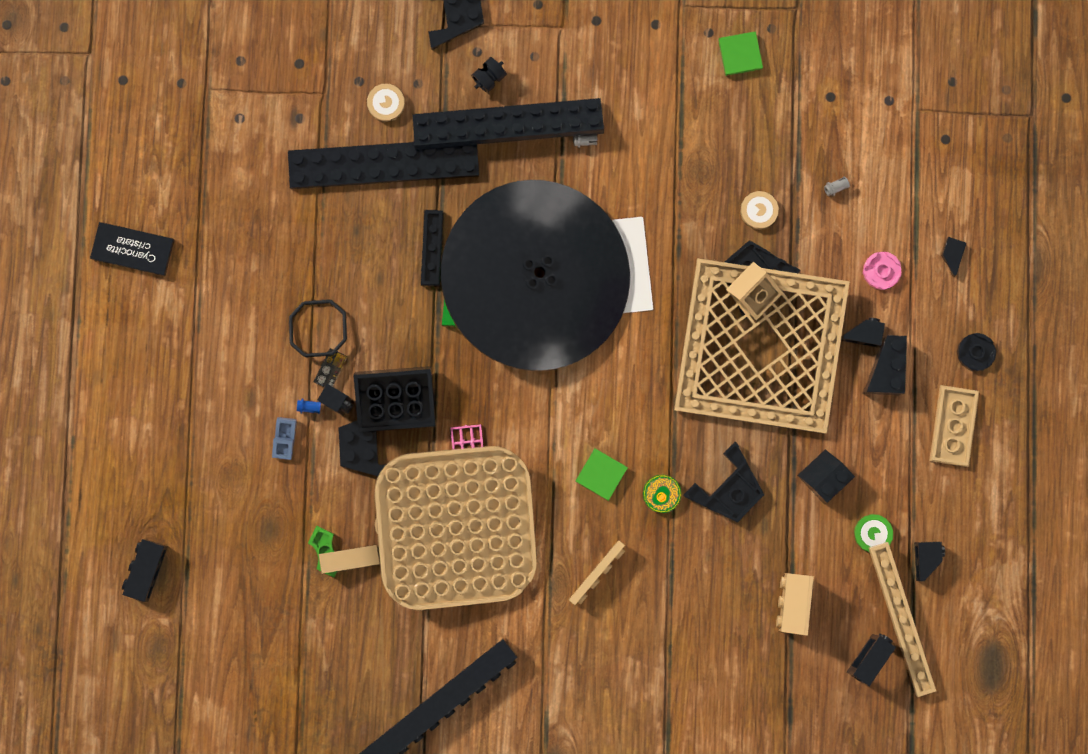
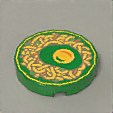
M656 475L645 484L643 499L647 507L652 511L659 513L669 512L679 504L681 488L678 482L671 476Z

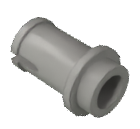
M597 134L573 136V144L578 148L586 145H597Z
M844 176L832 183H826L824 190L827 196L833 197L835 193L849 188L850 184Z

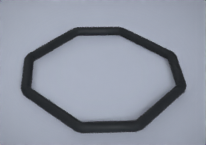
M330 299L302 302L289 316L290 345L306 358L334 355L347 340L346 312ZM330 303L342 313L343 340L332 352L306 354L293 343V317L304 305Z

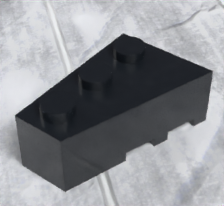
M887 335L882 339V344L879 347L872 371L869 374V379L862 394H905L907 336Z

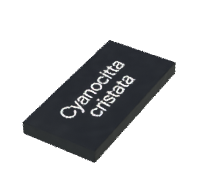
M99 222L90 259L166 276L174 239Z

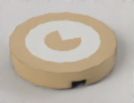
M380 84L370 91L367 98V107L375 119L388 122L397 119L402 114L405 108V100L402 92L396 86Z
M756 191L745 197L741 204L740 213L742 220L749 227L764 229L775 222L779 207L772 195L767 192Z

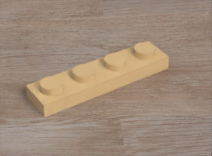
M617 541L570 597L569 601L576 605L577 602L581 604L588 596L585 594L589 588L594 589L600 582L598 577L602 572L606 574L612 567L610 563L613 559L616 558L618 560L625 552L623 550L625 545L622 542Z

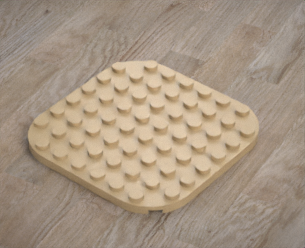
M485 446L411 453L393 459L382 469L375 485L381 577L388 594L400 605L414 610H426L505 601L521 594L532 581L536 570V547L531 481L527 467L513 452L502 447Z

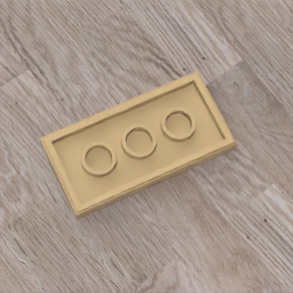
M940 385L929 461L969 467L979 391Z

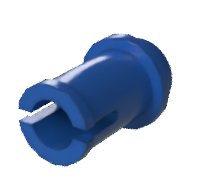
M303 398L297 401V411L300 414L303 412L320 414V402L304 401Z

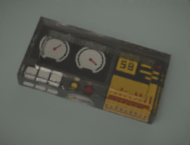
M338 351L332 356H326L313 382L324 388L326 384L333 387L348 356Z

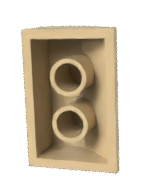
M785 573L784 577H781L780 588H783V594L779 596L778 608H781L780 616H777L776 627H779L780 632L808 636L814 576Z

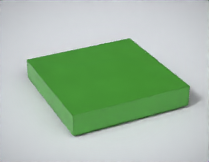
M756 31L718 39L725 76L763 69Z
M594 448L575 482L609 501L628 467Z

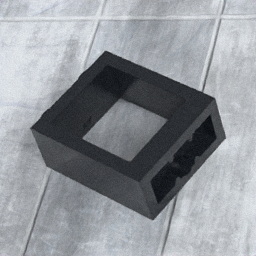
M872 634L847 670V673L862 684L870 686L896 647L892 645L893 640L884 634Z

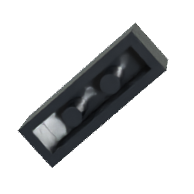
M326 384L317 401L343 417L345 413L349 414L354 406L352 404L353 399L329 384Z
M142 539L141 542L137 543L135 548L137 555L135 560H132L129 565L128 571H130L128 579H125L123 582L122 590L124 591L122 595L142 602H149L168 546L148 539Z

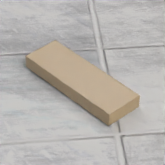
M377 545L318 554L321 574L379 564Z

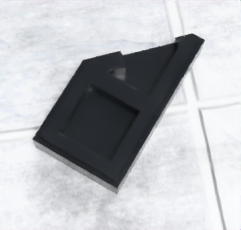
M948 237L941 256L948 265L951 275L955 277L966 242Z

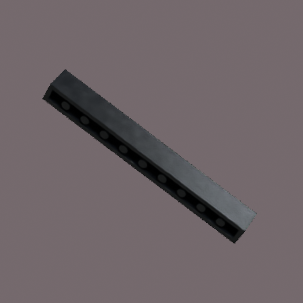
M504 638L501 639L359 754H404L410 749L408 745L411 742H419L425 737L423 733L426 730H434L440 725L439 720L444 716L446 719L456 712L454 710L459 704L464 706L471 700L469 697L474 692L479 694L486 688L484 685L489 680L494 682L501 676V670L505 667L510 669L517 663L515 659L518 656Z

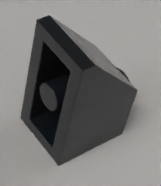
M869 318L841 336V341L878 348L882 344L885 323L880 322V319Z
M914 542L916 581H925L943 561L942 557H945V547L942 545V542Z

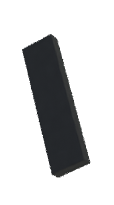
M424 210L421 286L440 287L444 214L442 210Z

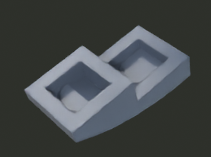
M277 417L272 458L292 459L297 419Z

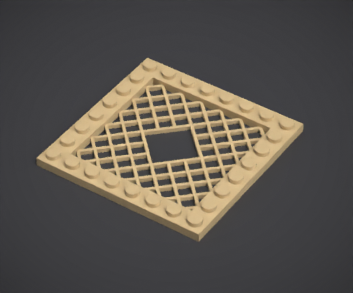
M697 258L674 410L827 433L850 281L762 268L783 292L782 297L785 299V302L779 307L773 303L772 306L775 310L768 315L764 312L762 314L764 318L755 323L750 314L738 303L730 309L726 307L723 300L730 296L729 293L720 299L715 292V289L722 284L727 289L729 286L726 283H733L749 266ZM714 281L720 282V283H718L716 286L713 287V282H714ZM784 292H791L796 294L792 296L790 299H788ZM713 293L718 301L710 306L711 295ZM802 294L815 297L807 302ZM799 295L804 305L796 310L790 301ZM821 297L827 298L826 304ZM818 298L824 307L815 313L809 304ZM720 303L726 312L717 317L712 308ZM786 304L794 311L787 318L779 310ZM739 306L745 315L736 320L731 311ZM807 306L813 315L804 321L798 312ZM825 310L822 322L817 315ZM710 312L715 320L707 325ZM775 312L783 319L776 326L769 319ZM728 314L734 323L725 328L720 319ZM794 315L802 322L795 329L787 321ZM747 317L753 326L744 331L739 322ZM815 317L821 326L812 332L806 323ZM766 320L788 351L757 372L736 341ZM717 322L723 331L714 336L709 327ZM786 323L791 331L782 337L776 328ZM737 325L742 334L733 339L728 330ZM805 326L810 334L801 340L795 331ZM822 329L819 341L815 334ZM707 330L712 339L704 344ZM726 333L731 342L722 347L717 338ZM794 334L799 342L790 348L784 339ZM813 337L818 345L809 351L804 342ZM715 341L720 350L711 355L706 346ZM734 344L739 353L730 358L725 349ZM802 345L807 353L798 359L793 350ZM819 348L818 358L816 360L812 353ZM704 349L709 358L701 363ZM723 352L728 361L719 366L714 357ZM791 353L796 361L787 367L782 358ZM742 355L747 364L738 369L733 360ZM807 356H810L815 363L809 369H806L801 363ZM712 360L717 369L708 374L703 365ZM780 361L785 370L776 375L771 366ZM731 363L736 372L727 377L722 368ZM799 364L804 372L796 378L790 369ZM750 366L755 375L746 380L741 371ZM816 367L815 378L813 379L809 372ZM701 368L706 377L698 382ZM769 369L774 378L766 383L760 374ZM720 371L725 380L716 385L711 376ZM788 372L793 381L785 386L779 377ZM739 374L744 383L735 388L730 379ZM807 375L812 383L804 389L798 380ZM758 377L763 386L755 391L749 382ZM709 379L714 388L705 393L700 384ZM777 380L782 389L774 394L768 385ZM728 382L733 391L724 396L719 387ZM796 383L801 391L793 397L787 388ZM747 385L752 394L744 399L738 390ZM813 386L812 398H810L806 391ZM697 387L703 395L697 394ZM766 388L771 397L763 402L757 393ZM717 390L722 398L708 395ZM785 391L790 400L782 405L776 396ZM736 393L741 401L727 398ZM804 394L809 402L801 408L795 399ZM755 396L760 404L746 401ZM774 399L779 407L765 404ZM793 401L798 410L784 407ZM810 406V411H804L805 408Z

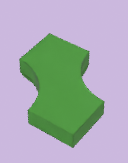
M316 526L308 544L314 547L317 555L335 552L332 544L334 534ZM318 555L317 570L321 571ZM337 571L326 574L335 577Z

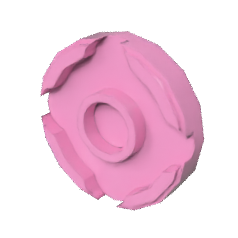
M877 252L866 260L863 266V275L870 286L875 289L885 290L898 283L901 277V264L893 254Z

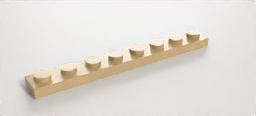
M885 542L869 547L868 549L917 697L936 692L889 543Z

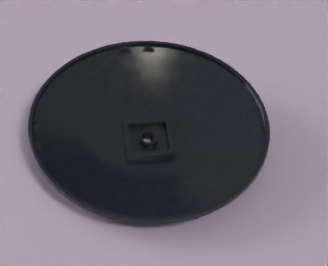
M523 180L504 184L483 194L458 218L450 231L444 247L441 262V285L445 304L452 320L472 346L487 357L503 365L516 369L543 371L565 367L578 362L598 349L608 339L619 323L626 307L630 288V267L626 247L619 231L610 217L593 200L563 184L545 180ZM536 268L543 269V278L535 276L534 270Z

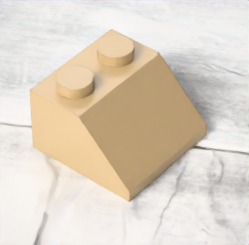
M754 262L726 289L733 299L755 320L783 294L770 275Z

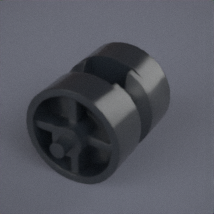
M489 57L483 63L482 69L478 68L471 74V77L476 82L474 87L476 89L480 87L483 91L489 93L495 87V81L500 82L507 75L502 67L504 63L502 61L497 62L494 58Z

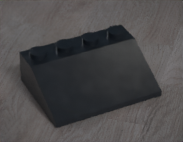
M432 366L359 371L354 373L358 432L436 426Z

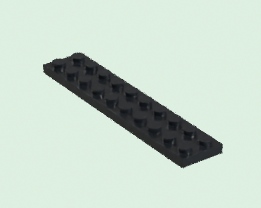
M601 98L412 114L415 150L604 134Z
M414 142L288 150L290 189L479 177L477 145L415 150Z

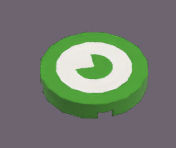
M870 514L864 516L857 522L854 528L856 543L867 552H869V547L888 542L890 546L893 540V529L890 522L880 515Z

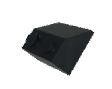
M826 449L797 475L823 504L828 503L855 478L848 468Z

